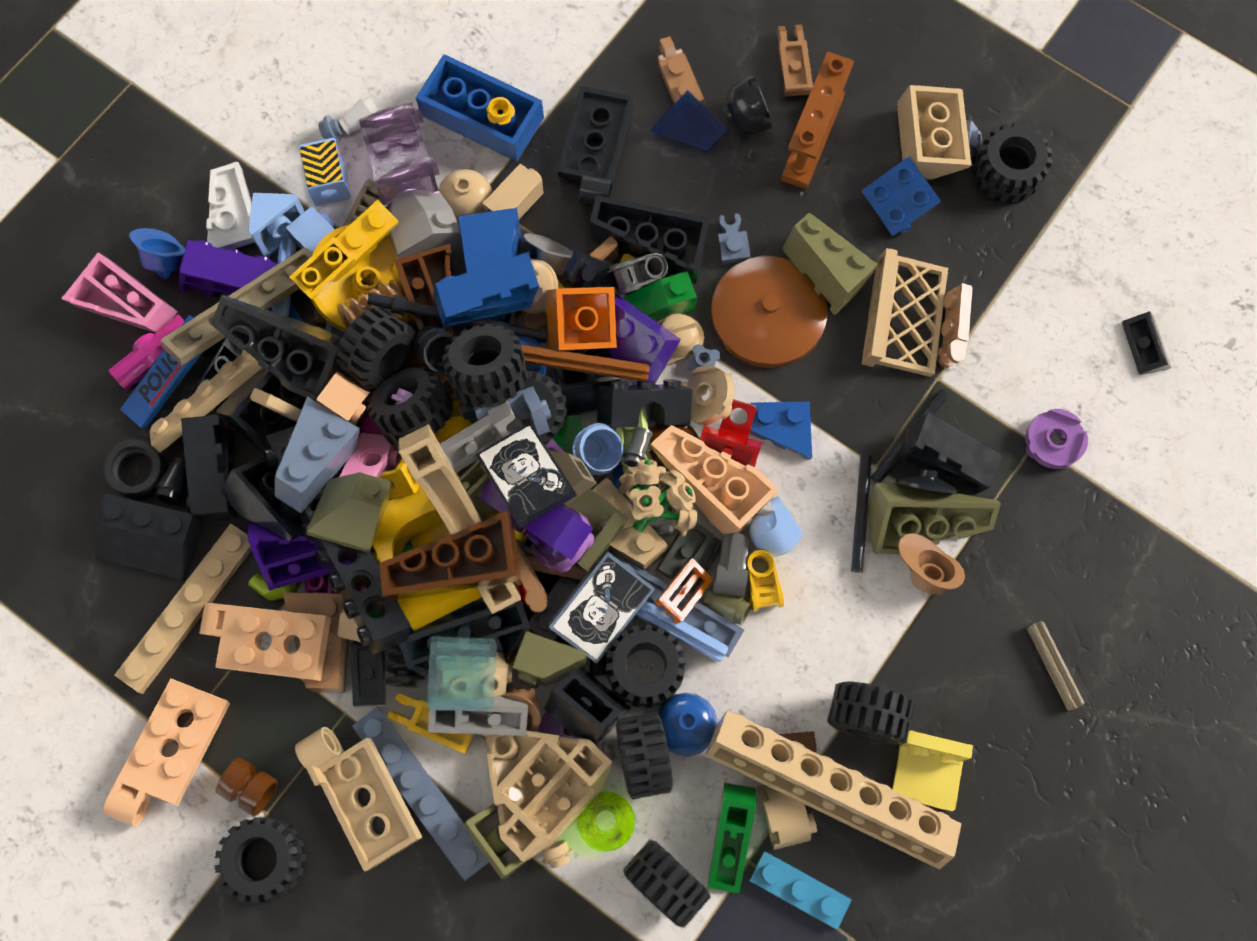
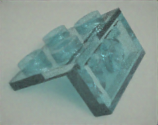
M431 636L427 694L428 708L493 709L497 648L495 639Z

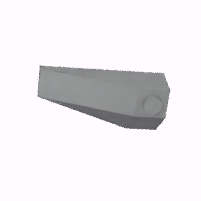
M394 164L392 168V204L390 213L399 221V224L389 232V236L397 258L450 244V255H452L461 234L452 208L421 164Z

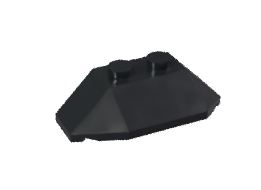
M521 600L493 614L484 602L445 615L415 631L411 630L409 639L399 645L408 669L437 680L438 655L502 652L506 664H510L522 643L525 632L529 631L530 625Z

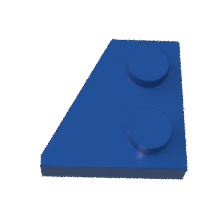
M810 402L750 403L756 406V413L750 429L751 435L762 440H770L775 446L784 450L788 448L801 454L802 458L806 460L812 459Z

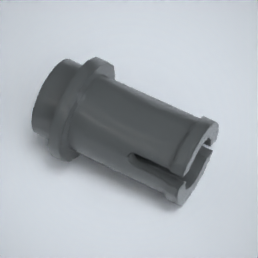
M644 427L634 428L628 450L623 452L624 463L629 467L638 466V461L647 460L645 454L653 433Z

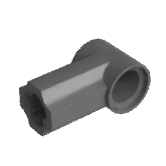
M724 534L719 565L717 564L712 592L744 597L748 580L746 564L750 539L743 534Z

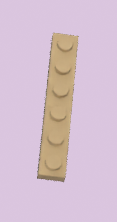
M243 349L242 354L233 362L225 363L215 377L210 381L206 380L201 383L191 397L187 400H181L174 407L173 412L165 418L158 419L152 425L150 430L151 446L161 453L182 435L181 418L199 417L208 414L262 369L257 364L258 361Z
M232 524L227 527L114 676L138 693L143 694L202 617L205 603H212L252 551L246 533Z

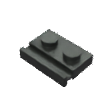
M696 522L693 529H688L686 536H681L679 530L655 570L672 581L684 564L693 558L708 572L721 551L722 540L715 537L713 533ZM693 569L688 573V575L685 577V579L681 582L679 586L683 587L686 581L693 574ZM699 577L688 592L692 594L703 579Z

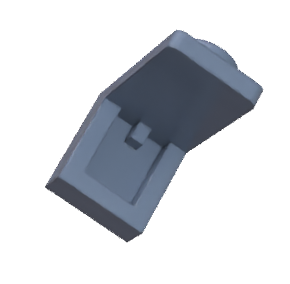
M533 386L516 392L517 395L513 399L510 397L505 398V401L509 402L514 415L518 416L521 421L528 418L531 419L539 435L550 432L547 419L551 418L546 400H539ZM499 402L493 403V407L497 406ZM481 404L480 408L474 407L477 420L479 421L489 415L488 410L493 407L486 408L485 404Z

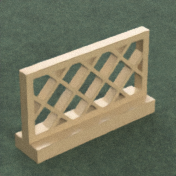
M886 248L876 260L878 265L875 268L862 365L873 367L875 364L932 377L935 375L948 268L897 256V250ZM898 265L907 267L913 277L904 282L897 273ZM927 272L939 275L938 285L932 289L923 278V275ZM917 280L925 292L917 299L907 287L908 284ZM900 289L910 302L902 308L894 300V293ZM927 296L935 305L934 312L929 315L919 303V301ZM911 306L914 307L922 320L914 325L911 324L903 313ZM898 316L906 328L905 331L898 335L890 326L891 319ZM923 323L931 331V338L925 342L915 329ZM907 333H910L918 344V347L910 352L899 339ZM893 342L903 355L898 360L886 357L887 346ZM921 349L928 358L927 367L918 365L911 355Z

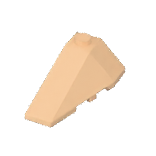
M672 425L650 444L652 450L669 471L674 469L684 476V483H688L695 493V504L723 535L739 533L779 491L758 469L748 464L744 466L732 460L731 455L723 451L719 453L705 446L702 440Z

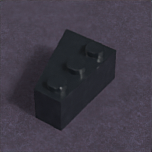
M927 412L909 426L897 458L919 468L938 471V476L981 493L990 488L1001 454L994 451L991 446L978 442Z

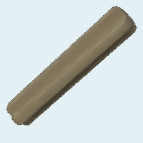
M1040 621L1030 625L1027 631L1066 709L1071 711L1083 706L1084 701L1045 623Z

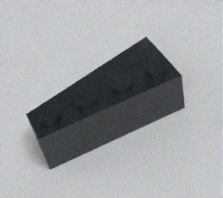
M596 195L590 219V232L592 237L603 242L612 236L618 242V249L635 257L659 253L667 261L668 272L676 275L688 271L691 282L696 284L710 218Z

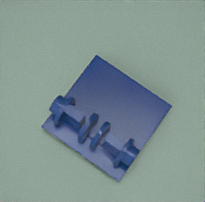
M909 156L862 190V193L892 236L900 231L902 234L908 232L912 228L910 225L912 222L941 202Z

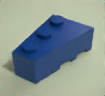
M526 252L456 277L443 278L435 284L433 296L443 328L529 309L539 284L529 253Z

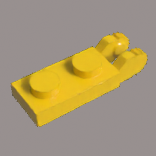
M397 693L395 700L398 703L416 708L411 720L395 711H389L386 718L407 726V729L466 755L475 734L429 733L430 703L421 699L417 701Z

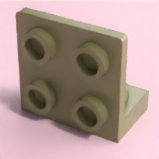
M589 489L570 505H561L565 509L573 508L587 518L590 526L593 527L591 533L594 535V542L590 548L585 550L580 561L577 563L586 571H589L602 553L608 549L630 518L592 489Z

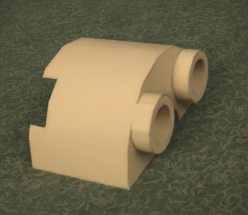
M767 785L756 787L761 807L765 814L773 850L811 840V834L817 832V827L813 814H807L804 803Z

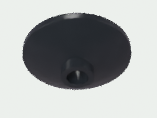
M920 468L919 474L896 478L895 481L898 484L950 494L957 493V490L952 485L937 478L938 471Z

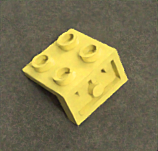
M909 730L907 742L900 744L892 790L908 798H914L922 805L954 811L963 761L971 759L973 745Z

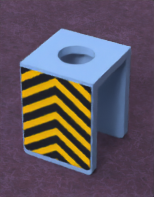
M335 138L299 145L306 186L314 205L319 206L351 199L343 158L338 152Z

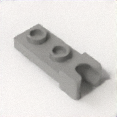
M508 401L488 410L489 415L440 444L455 473L478 460L476 453L524 426L521 419L514 415Z

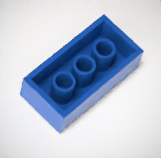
M445 54L442 55L415 97L420 116L516 162L544 119L542 100ZM496 97L506 98L515 109L514 117H511V121L506 125L493 124L487 118V107L490 101Z

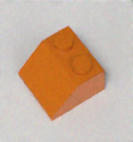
M614 287L546 290L548 349L617 348Z

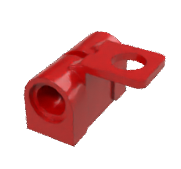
M733 399L731 404L732 411L736 408L745 410L748 416L746 422L736 424L729 415L727 418L722 419L720 429L704 425L700 440L704 442L705 446L719 453L723 451L731 455L732 460L744 466L748 464L755 468L762 442L749 439L748 436L756 413V406Z

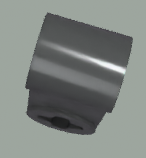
M652 253L617 263L608 268L610 272L614 273L619 288L617 294L621 295L663 278L667 273L668 264L664 256L659 253ZM648 263L651 266V273L648 270Z

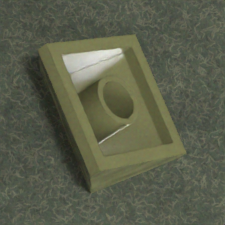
M495 804L490 805L463 824L466 831L501 879H506L527 862H522L500 839L498 827L500 822Z

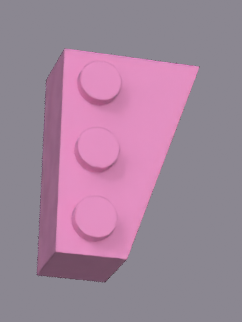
M99 252L61 298L80 309L154 333L170 322L178 312L116 263Z

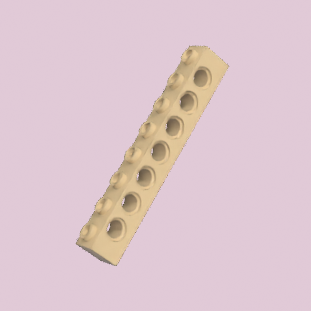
M727 710L717 723L705 756L937 869H941L955 857L961 823L951 819L947 814L934 811L922 805L914 798H908L893 791L885 784H879L866 778L860 772L848 769L827 756L819 755L805 748L799 742L790 741L776 734L770 728L761 727L747 720L741 714Z

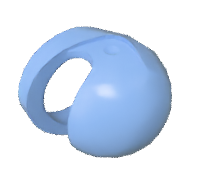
M596 423L578 433L573 442L572 451L574 456L584 462L591 475H605L613 471L620 463L623 455V444L618 434L611 427Z
M777 496L771 499L772 512L767 516H761L757 513L750 525V538L755 548L765 550L772 556L787 554L804 535L780 497Z

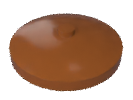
M774 256L751 258L731 268L718 283L711 306L713 329L720 343L737 359L747 364L764 368L787 366L808 355L821 339L828 314L826 298L823 294L818 295L816 293L813 281L807 274L802 275L791 260Z

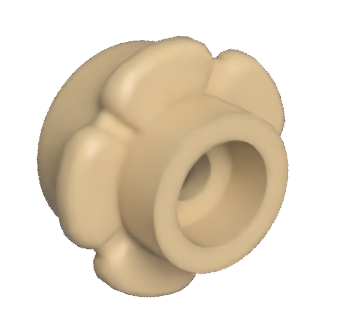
M566 840L556 841L542 850L544 856L542 863L550 864L551 868L560 867L569 862L568 856L572 854L573 850L568 848Z

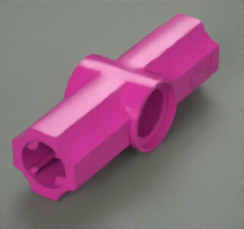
M178 314L156 333H148L141 336L134 343L133 351L108 370L126 391L143 379L164 350L160 339L181 327L184 320Z

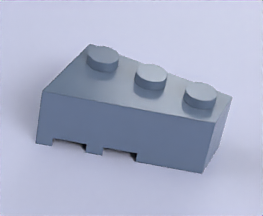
M307 397L275 475V497L302 513L325 487L328 480L332 479L357 450L359 428Z

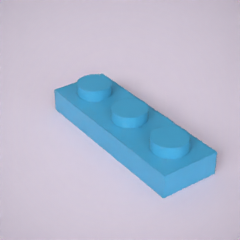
M763 851L749 879L753 884L838 930L852 900Z

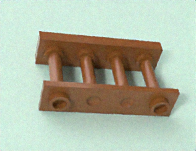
M827 51L788 146L791 154L782 173L781 181L807 190L844 99L845 91L843 89L853 67L854 60Z

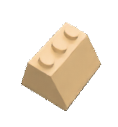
M909 85L897 102L903 160L909 156L925 179H934L969 168L971 166L963 90Z

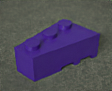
M188 240L179 272L178 292L187 293L188 289L191 288L205 290L204 295L214 297L215 292L231 295L275 267L277 263L271 262L269 258L260 255L254 257L244 255L241 251L234 248H217L204 240H196L195 242Z
M614 293L617 348L606 349L614 359L648 364L650 368L648 380L655 381L656 384L681 339ZM630 380L632 385H637V381Z
M489 480L478 498L500 513L506 510L510 513L492 481ZM561 505L521 529L513 518L514 529L517 532L521 533L525 529L523 536L536 545L543 541L542 549L556 558L561 553L570 560L573 559L593 527Z

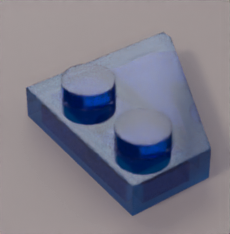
M687 90L652 127L651 131L655 134L709 151L728 129Z

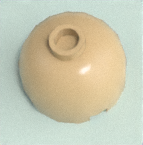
M469 169L456 170L450 173L441 182L438 189L452 208L459 227L458 216L484 213L482 203L493 193V189L486 177L479 172Z

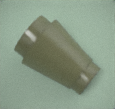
M712 588L708 590L703 602L704 606L728 619L731 623L743 625L752 604L746 601V597L712 592Z

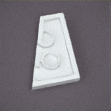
M234 162L210 170L208 198L210 210L206 225L208 230L207 242L221 249H235L254 243L255 241L248 231L252 201L240 164Z

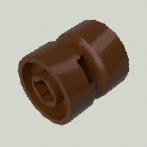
M238 757L222 774L215 792L229 802L237 800L238 808L256 817L264 810L273 797L278 786V780L263 771L256 773V766Z

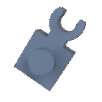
M735 214L734 224L732 225L725 223L724 215L720 216L719 229L724 233L718 234L717 239L721 265L741 263L751 258L747 232H738L741 224L739 214Z

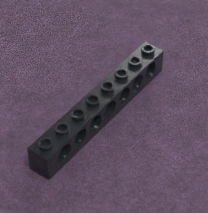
M295 426L266 436V449L263 450V456L268 467L273 466L276 473ZM324 487L302 513L291 506L290 509L294 516H300L303 522L301 524L307 541L312 540L316 546V558L321 567H327L330 573L328 578L335 593L340 592L344 599L342 605L346 616L349 619L354 618L358 626L356 631L363 646L368 645L371 653L375 655L407 641L411 625L398 601H392L383 597L380 568L371 551L367 553L306 535L314 511L325 489ZM344 560H348V561H351L353 564H351V565H344V564H341L340 562H341V561H344ZM363 586L367 588V590L357 591L354 589V587ZM370 612H377L382 616L379 618H372L367 614Z

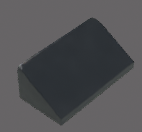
M1151 311L1121 321L1139 375L1172 368L1155 317Z

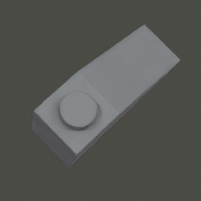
M431 684L429 733L526 736L528 704L501 696L442 699L438 686Z

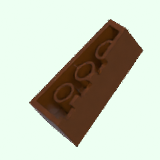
M507 510L484 522H477L468 526L467 529L452 535L448 534L426 546L417 547L379 563L383 597L392 601L521 581L513 516Z

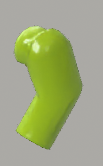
M258 573L248 583V586L269 601L284 599L283 593H292L296 589V583L269 591L264 578Z

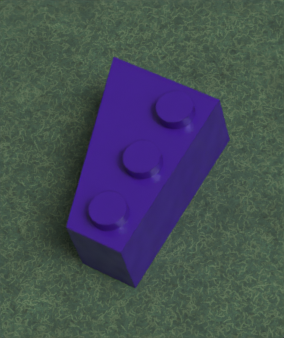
M249 521L248 542L269 591L329 573L326 566H320L315 555V549L317 548L312 540L307 541L304 534L292 541H288ZM344 560V561H341V562H340L341 564H344V565H351V564H353L351 561H348V560Z

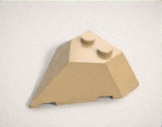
M526 731V736L483 734L488 751L486 756L494 804L497 806L500 826H498L500 839L522 862L527 861L554 843L600 793L614 762L591 740L567 738L533 731Z

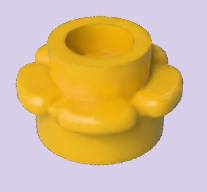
M496 97L490 101L487 107V118L493 124L506 125L511 121L510 118L514 117L515 109L506 98Z

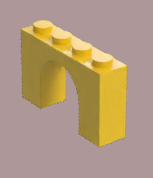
M421 487L413 495L389 500L372 543L376 551L372 555L379 568V563L402 554L405 545L413 536L443 521ZM477 588L399 599L397 601L407 617L411 628L415 631L482 596Z

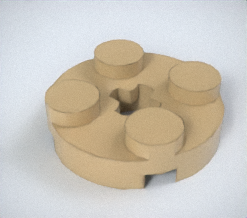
M703 365L694 369L690 373L693 376L687 383L683 382L682 384L693 389L690 420L699 425H710L720 419L727 418L732 412L731 404L734 398L732 376L713 365ZM707 389H709V397L706 400H703L702 395H705L707 393Z

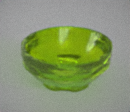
M600 792L577 817L578 831L584 842L593 849L604 852L617 850L624 846L632 837L635 829L633 809L621 795L614 792ZM603 811L612 812L616 818L615 826L609 831L599 829L596 824L598 814Z

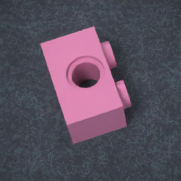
M361 433L358 439V448L348 459L339 477L362 472L379 478L382 473L394 470L402 459L399 447L391 445L383 435Z

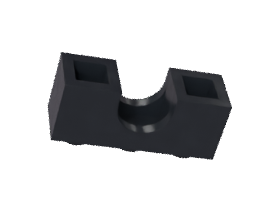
M664 379L663 384H655V381L651 380L646 382L637 381V385H629V382L611 381L610 386H599L597 422L611 428L638 427L639 413L648 403L650 407L649 420L662 425L690 424L693 389L681 385V381L675 379Z

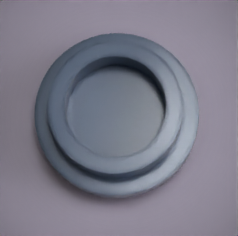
M330 115L324 116L323 120L318 122L321 136L323 139L335 138L336 143L340 142V135L343 134V130L339 121L333 119Z

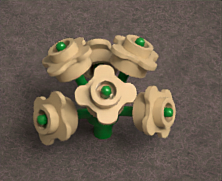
M640 460L638 461V466L629 467L628 472L619 478L621 487L618 489L619 492L626 494L633 501L634 509L632 516L636 521L632 527L637 531L643 533L650 521L655 522L658 517L672 519L673 528L680 530L681 536H686L688 529L695 527L697 511L692 510L693 504L696 502L695 493L688 483H684V476L677 470L671 469L668 472L664 467H657V462ZM652 484H658V486L660 487V489H659L658 487H656V486H651V487H650V485H652ZM665 496H667L668 500L660 504ZM670 506L675 509L674 513L664 512Z

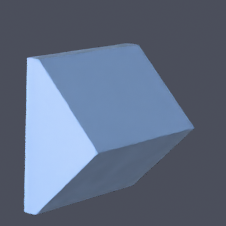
M253 193L248 231L264 257L269 258L276 253L283 238L291 239L286 227L305 212L295 194Z

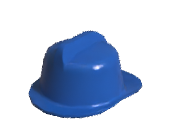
M141 228L131 231L129 238L138 249L142 267L155 272L163 279H168L170 273L179 268L186 248L173 236L160 230Z

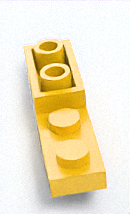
M376 200L336 238L333 236L289 278L312 300L367 257L377 247V243L399 224V221Z

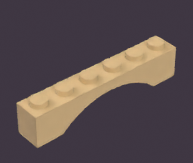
M429 425L399 439L400 455L415 481L420 485L438 511L451 535L467 529L468 526L477 522H483ZM516 582L477 588L492 614L521 600Z

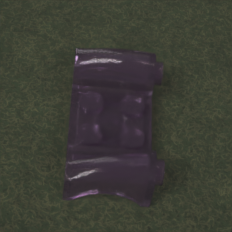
M412 102L393 105L359 119L381 204L384 207L389 206L395 197L406 191L425 190L431 193L439 192L435 176L440 175L436 158L429 159L419 127V124L424 123L419 106L414 107Z

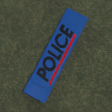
M189 315L182 325L195 317ZM164 349L120 410L140 428H147L202 353L181 366Z

